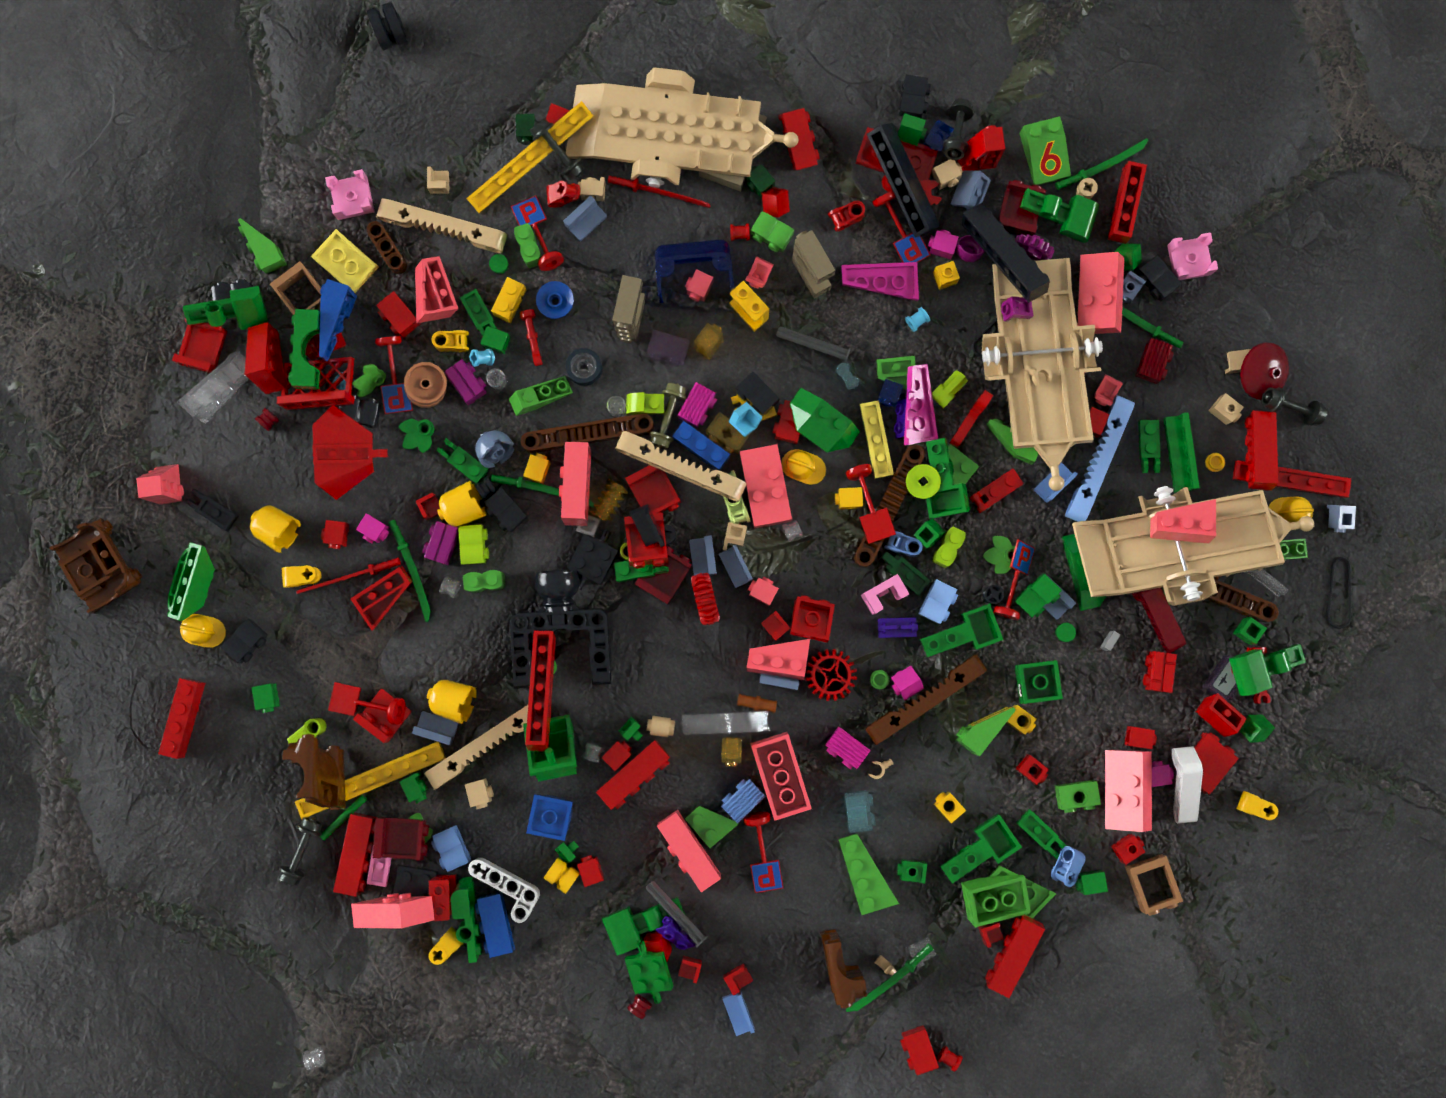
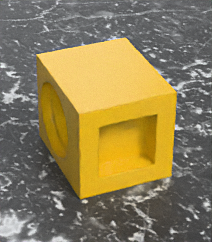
M954 261L936 266L933 271L939 290L956 285L960 279Z
M536 453V456L530 454L523 476L526 479L544 484L551 464L547 460V456Z
M862 487L839 488L838 493H835V505H839V509H861L863 507Z
M1014 705L1013 708L1016 711L1006 723L1021 734H1030L1036 726L1034 723L1036 718L1020 706ZM1021 715L1026 719L1023 726H1019L1017 723V719Z
M942 792L935 798V807L951 824L966 811L950 792ZM946 801H952L953 808L950 811L944 810V803Z

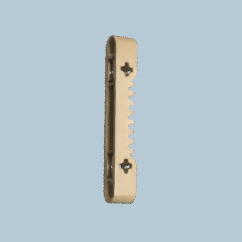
M381 199L376 218L383 222L404 228L414 226L418 229L420 226L422 230L425 231L427 228L431 233L435 230L438 235L442 232L445 237L449 234L451 238L456 236L458 240L464 238L465 242L468 243L470 240L472 245L477 248L500 254L503 252L508 236L505 232L389 199Z
M627 431L622 432L615 447L618 452L736 502L740 501L747 485L743 480L719 470L709 473V468H707L705 471H702V465L696 469L695 462L689 466L687 459L682 463L680 456L674 459L673 453L667 456L666 450L660 453V448L657 447L655 449L652 442ZM648 448L649 453L646 452L645 455H643L642 450ZM719 478L720 483L714 485L713 480Z
M528 705L426 771L424 774L434 790L459 775L465 766L470 765L469 761L473 762L476 761V757H482V752L488 753L489 748L494 749L496 747L495 743L499 745L502 744V739L508 740V734L514 736L515 732H523V724L527 723ZM516 718L518 720H523V722L521 723L522 727L515 726V723L517 722ZM457 762L456 769H451L452 763Z

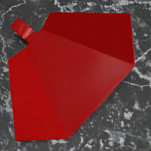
M332 405L312 425L314 481L317 486L336 500L374 472L373 457H388V449H373L372 432L335 405Z

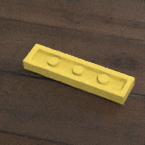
M879 400L862 403L859 406L874 479L893 476L894 472Z

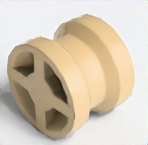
M1091 178L1083 179L1076 188V195L1091 199L1098 189L1096 181Z

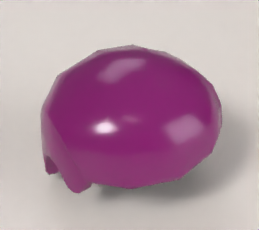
M965 235L960 238L956 245V252L959 258L965 262H976L985 252L971 235Z

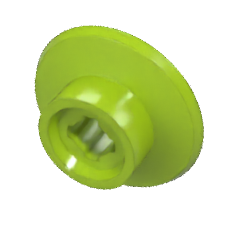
M917 465L907 474V489L916 498H930L940 488V475L930 465ZM925 477L928 481L924 485H921L919 479Z

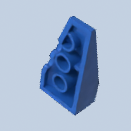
M329 279L322 285L320 290L319 357L328 362L337 343L336 335L342 333L344 329L343 320L344 318L349 319L357 295L348 285Z

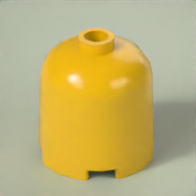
M471 481L445 492L439 499L440 509L437 510L441 520L445 519L451 526H462L487 514L485 507L481 508L479 500L482 498Z
M271 505L256 510L251 516L250 530L252 535L278 553H281L282 548L288 549L298 536L295 533L296 529L301 527L299 520Z
M440 680L427 693L429 708L435 715L463 724V721L467 722L473 711L474 706H471L472 697L476 698L477 690L473 686Z

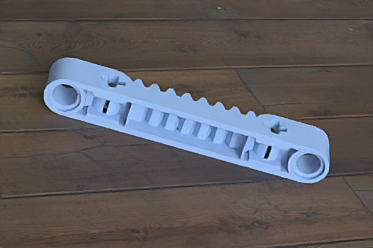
M1118 395L1115 396L1113 404L1107 412L1110 415L1103 429L1104 432L1101 434L1103 437L1098 440L1100 444L1095 447L1097 451L1092 454L1094 458L1089 461L1092 465L1087 467L1089 472L1084 474L1086 479L1081 481L1082 485L1074 491L1065 513L1066 517L1077 522L1086 521L1135 402ZM1113 421L1116 422V423H1115V425L1117 426L1116 428H1113V426H1114V424L1112 423ZM1085 490L1087 491L1086 494L1088 495V497L1084 498V493H1082Z

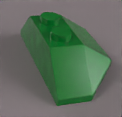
M803 388L798 390L790 402L796 431L826 453L850 448L860 433L859 429L850 419L820 397Z
M1075 534L1061 537L1080 611L1100 607L1106 596L1091 597Z
M190 542L188 548L179 558L168 594L169 611L167 612V617L183 621L204 606L215 570L205 546Z

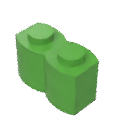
M762 211L751 228L750 233L755 241L759 243L763 241L768 244V248L772 251L783 253L794 235V229Z
M526 223L515 227L514 235L520 246V253L529 269L538 266V260L542 255L531 226Z
M489 570L483 574L478 572L467 573L463 575L464 590L473 593L482 592L486 589L492 591L501 590L506 587L505 574L497 570Z

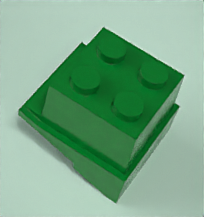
M570 715L550 718L548 748L545 751H528L526 747L530 776L536 775L538 782L577 774L574 732ZM524 723V724H523V728H524V737H525V742H526V728H527V723Z

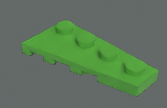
M858 834L839 838V844L861 915L899 904Z

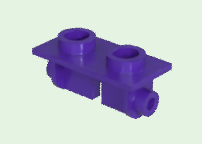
M906 399L898 401L895 411L897 416L894 426L896 439L904 437Z
M916 618L878 619V638L917 637L918 623Z
M665 916L662 920L663 926L656 928V931L663 938L672 942L680 950H686L696 945L672 917Z

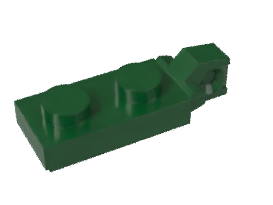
M887 551L882 555L881 559L888 564L885 567L888 572L893 576L898 574L903 584L917 596L931 582L902 556L900 557L896 554L893 557Z

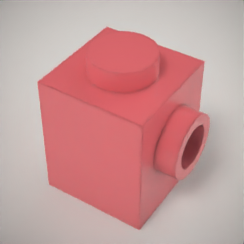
M696 269L693 277H689L685 285L689 298L697 302L700 300L705 302L714 282V277Z
M763 577L762 579L758 578L757 581L753 580L748 590L751 591L749 596L770 606L779 588L772 585V580Z

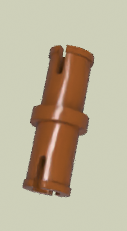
M739 694L737 706L754 708V711L759 709L775 713L777 701L762 699L757 695L752 697Z

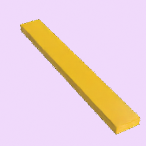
M581 101L558 120L548 132L557 144L561 145L593 118L594 115ZM540 136L466 199L480 213L548 156L553 149Z
M440 742L432 743L345 780V801L446 759ZM305 798L295 801L301 820L303 817H309L328 809L327 807L322 808L305 802Z

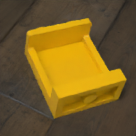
M744 280L730 292L733 300L729 302V305L754 332L768 320V306Z

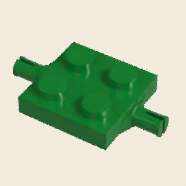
M639 941L637 943L639 953L628 955L625 958L635 994L651 993L654 1003L659 1004L662 1002L660 992L670 991L673 988L664 952L654 953L647 951L645 941H642V943Z

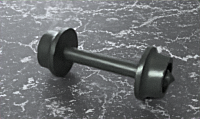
M959 98L954 100L948 110L951 119L956 121L953 137L947 138L943 143L945 156L951 160L962 159L968 150V143L961 138L963 122L970 120L974 113L971 102L967 99Z
M545 118L540 121H534V126L530 129L534 136L533 140L535 141L540 136L545 139L566 166L561 175H565L569 180L574 177H580V172L584 169L580 162L581 158L572 162L548 132L554 124L549 123Z
M1270 387L1262 396V405L1267 407L1268 411L1276 412L1281 406L1304 414V422L1307 425H1321L1327 417V408L1322 406L1321 402L1315 400L1306 407L1285 399V391L1280 387Z
M303 817L301 823L296 826L298 830L304 833L290 867H279L280 874L278 879L286 885H298L300 879L305 876L297 869L311 835H322L320 832L322 823L315 818Z

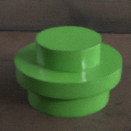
M876 670L870 676V683L876 689H884L889 684V676L883 670Z

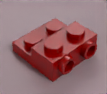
M797 596L792 614L790 635L828 643L835 604H831L827 600H813L809 596Z

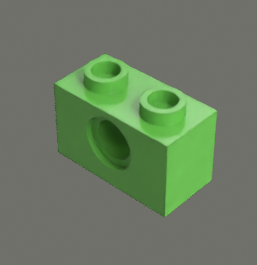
M1095 780L1055 785L1058 809L1064 810V813L1076 812V808L1083 807L1084 810L1095 809V805H1101L1098 783ZM1076 792L1082 794V799L1079 802L1074 800Z

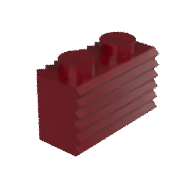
M1154 338L1149 339L1135 376L1155 384L1164 380L1168 371L1165 369L1167 362L1170 363L1174 354L1171 351L1173 345Z

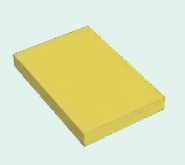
M337 229L311 256L340 283L348 285L354 293L379 268L376 263Z

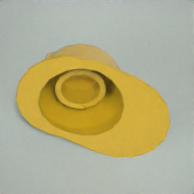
M794 449L787 452L782 458V470L791 479L813 485L819 483L825 477V463L814 454Z
M1303 497L1278 498L1268 506V508L1289 523L1297 522L1303 516L1312 518L1314 512L1310 502Z
M192 614L182 621L180 633L182 638L190 644L213 648L223 642L226 636V629L224 624L214 617Z

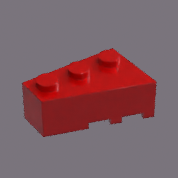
M801 108L778 115L779 121L782 120L783 135L788 132H794L798 136V144L795 147L787 148L794 171L818 165L817 160H820L818 150L814 149L813 146L815 136L813 130L809 129L808 123L811 122L809 112H805V109Z
M400 566L350 599L373 631L413 581L404 567Z

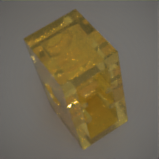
M707 323L694 340L695 350L711 360L723 343L722 329L715 324L710 325Z
M718 412L706 430L707 438L716 444L717 442L723 444V449L730 454L734 452L738 454L749 439L750 434L744 437L729 423V418ZM728 431H730L731 438L727 437L725 439L723 432L727 433Z
M722 737V762L725 763V766L735 767L737 763H741L742 738Z

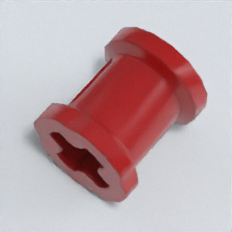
M746 223L744 226L730 224L731 241H734V239H746L749 241V223Z
M944 1046L936 1060L939 1063L943 1062L955 1072L960 1066L963 1056L954 1054L948 1050L947 1046Z

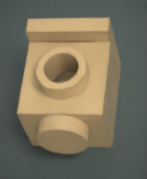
M589 177L578 182L582 200H586L591 195L596 201H604L606 187L604 177H601L600 181Z

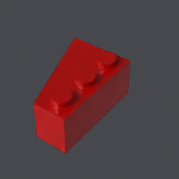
M995 125L987 126L967 141V152L962 159L957 160L961 165L962 171L996 168L1005 151L1002 127H996Z
M268 322L248 328L245 376L265 394L286 389L279 333Z

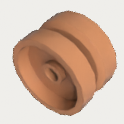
M421 362L413 365L407 371L404 378V390L407 398L414 405L421 408L436 406L443 400L446 394L447 379L439 366L431 362ZM426 382L429 383V386H428V387H423V386H422V383H424V384H426Z

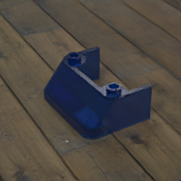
M710 240L659 246L655 250L659 303H663L661 277L670 276L674 272V264L712 261L716 270L728 271L731 292L734 289L729 244L724 240Z

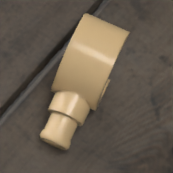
M1027 365L1025 371L1032 375L1035 385L1039 384L1038 373L1040 372L1045 374L1047 382L1052 379V373L1046 367L1035 369Z
M889 759L883 762L872 761V763L878 764L881 767V772L879 775L869 773L868 775L874 779L881 778L885 773V769L893 765L892 760Z
M882 955L874 962L886 974L893 975L897 972L894 966Z

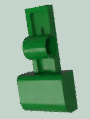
M1028 188L1025 190L1020 208L1062 224L1060 234L1086 243L1089 240L1100 205L1080 195H1075L1070 199L1069 204H1066L1058 196L1044 195Z
M259 286L230 290V298L183 306V312L188 325L209 322V325L219 327L226 322V319L236 317L239 329L246 330L249 327L268 321Z
M941 438L926 441L930 466L938 471L941 479L940 488L937 493L926 499L929 519L969 512L970 507L966 485L963 483L954 485V468L949 457L947 439Z
M987 604L962 613L963 624L920 639L926 657L971 642L974 650L1004 640L991 605Z
M1294 644L1263 656L1262 650L1253 649L1229 658L1240 696L1254 695L1273 688L1270 679L1271 675L1292 670V667L1306 663L1301 644Z
M999 814L990 817L974 829L979 840L972 845L964 847L956 856L940 866L952 884L990 857L999 864L1022 848Z
M464 877L458 881L451 895V910L454 919H464L457 929L456 937L460 942L467 943L469 963L477 962L479 955H482V944L478 943L480 927L479 924H476L473 877ZM467 928L471 933L465 934L462 929Z
M678 896L671 899L685 914ZM660 904L634 915L630 906L602 917V921L616 955H621L638 948L637 943L644 941L642 933L662 927L663 918L671 916Z

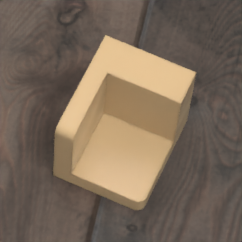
M427 167V189L430 194H449L448 171H433L432 167Z
M1251 349L1228 352L1229 368L1225 370V374L1241 372L1243 360Z
M728 522L723 550L727 551L728 543L743 546L747 526Z

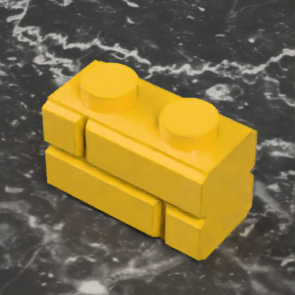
M507 277L491 309L493 315L511 323L522 301V297H524L527 291L525 285Z

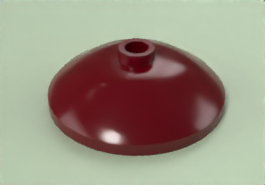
M1266 342L1254 346L1245 356L1241 366V383L1245 392L1254 399L1262 400V396L1268 388H1283L1289 374L1287 355L1279 345Z

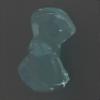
M848 363L839 364L835 371L836 374L840 375L845 381L847 389H855L859 385L860 379L852 376V373L849 372L850 365Z

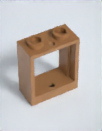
M300 261L270 283L271 287L293 315H295L296 308L285 295L284 291L306 275L319 294L321 290L319 283ZM321 298L306 309L320 310Z
M1160 854L1125 867L1141 912L1151 916L1158 914L1160 909H1172L1177 907L1178 903L1183 902L1167 856ZM1162 866L1173 897L1148 905L1137 875Z

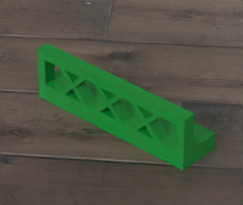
M1189 412L1182 413L1179 416L1165 417L1163 421L1174 493L1185 487H1188L1189 491L1199 489Z

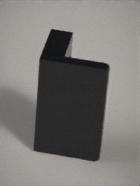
M647 504L630 511V515L645 546L647 547L656 542H659L661 547L665 546L664 536L649 505Z

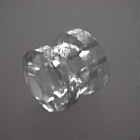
M491 369L486 375L487 383L495 390H500L507 384V377L500 369Z
M612 396L607 401V409L612 416L620 417L626 412L625 401L620 396Z
M797 520L792 521L791 524L782 525L788 543L792 542L794 538L800 539L803 537Z
M446 576L441 584L439 593L443 595L448 594L454 599L460 590L461 581H454L451 577Z
M586 742V751L582 753L581 757L600 763V755L604 752L605 748Z
M321 1047L315 1048L314 1051H304L303 1062L307 1071L313 1070L314 1067L321 1068L325 1066V1055Z

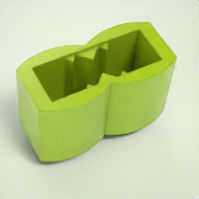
M482 524L459 526L461 565L485 564L486 559H489V549L485 548V540H488L487 528L484 529Z
M954 526L947 530L943 535L941 546L934 553L933 563L943 568L950 566L956 558L957 549L962 546L965 540L966 533Z

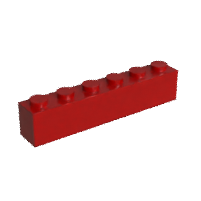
M534 631L525 742L528 751H545L549 746L556 637L553 631Z

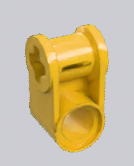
M465 330L438 331L433 334L432 343L441 352H468L467 336H469V332ZM445 338L446 342L443 345H437V340Z
M308 565L283 567V587L289 588L315 584L321 579V571L316 567Z
M1246 791L1242 792L1236 807L1240 811L1266 820H1273L1278 815V808L1275 804ZM1264 808L1269 809V813L1264 812Z
M453 927L440 938V941L429 952L431 963L435 965L442 964L463 944L457 939V931ZM442 951L441 957L439 959L436 958L437 952Z

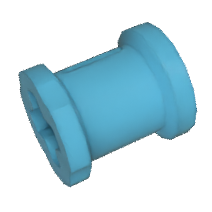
M922 307L912 316L905 318L908 326L914 332L923 323L931 321L928 313Z
M474 349L471 350L469 356L470 362L474 367L479 366V364L491 366L495 361L492 349H486L485 351Z

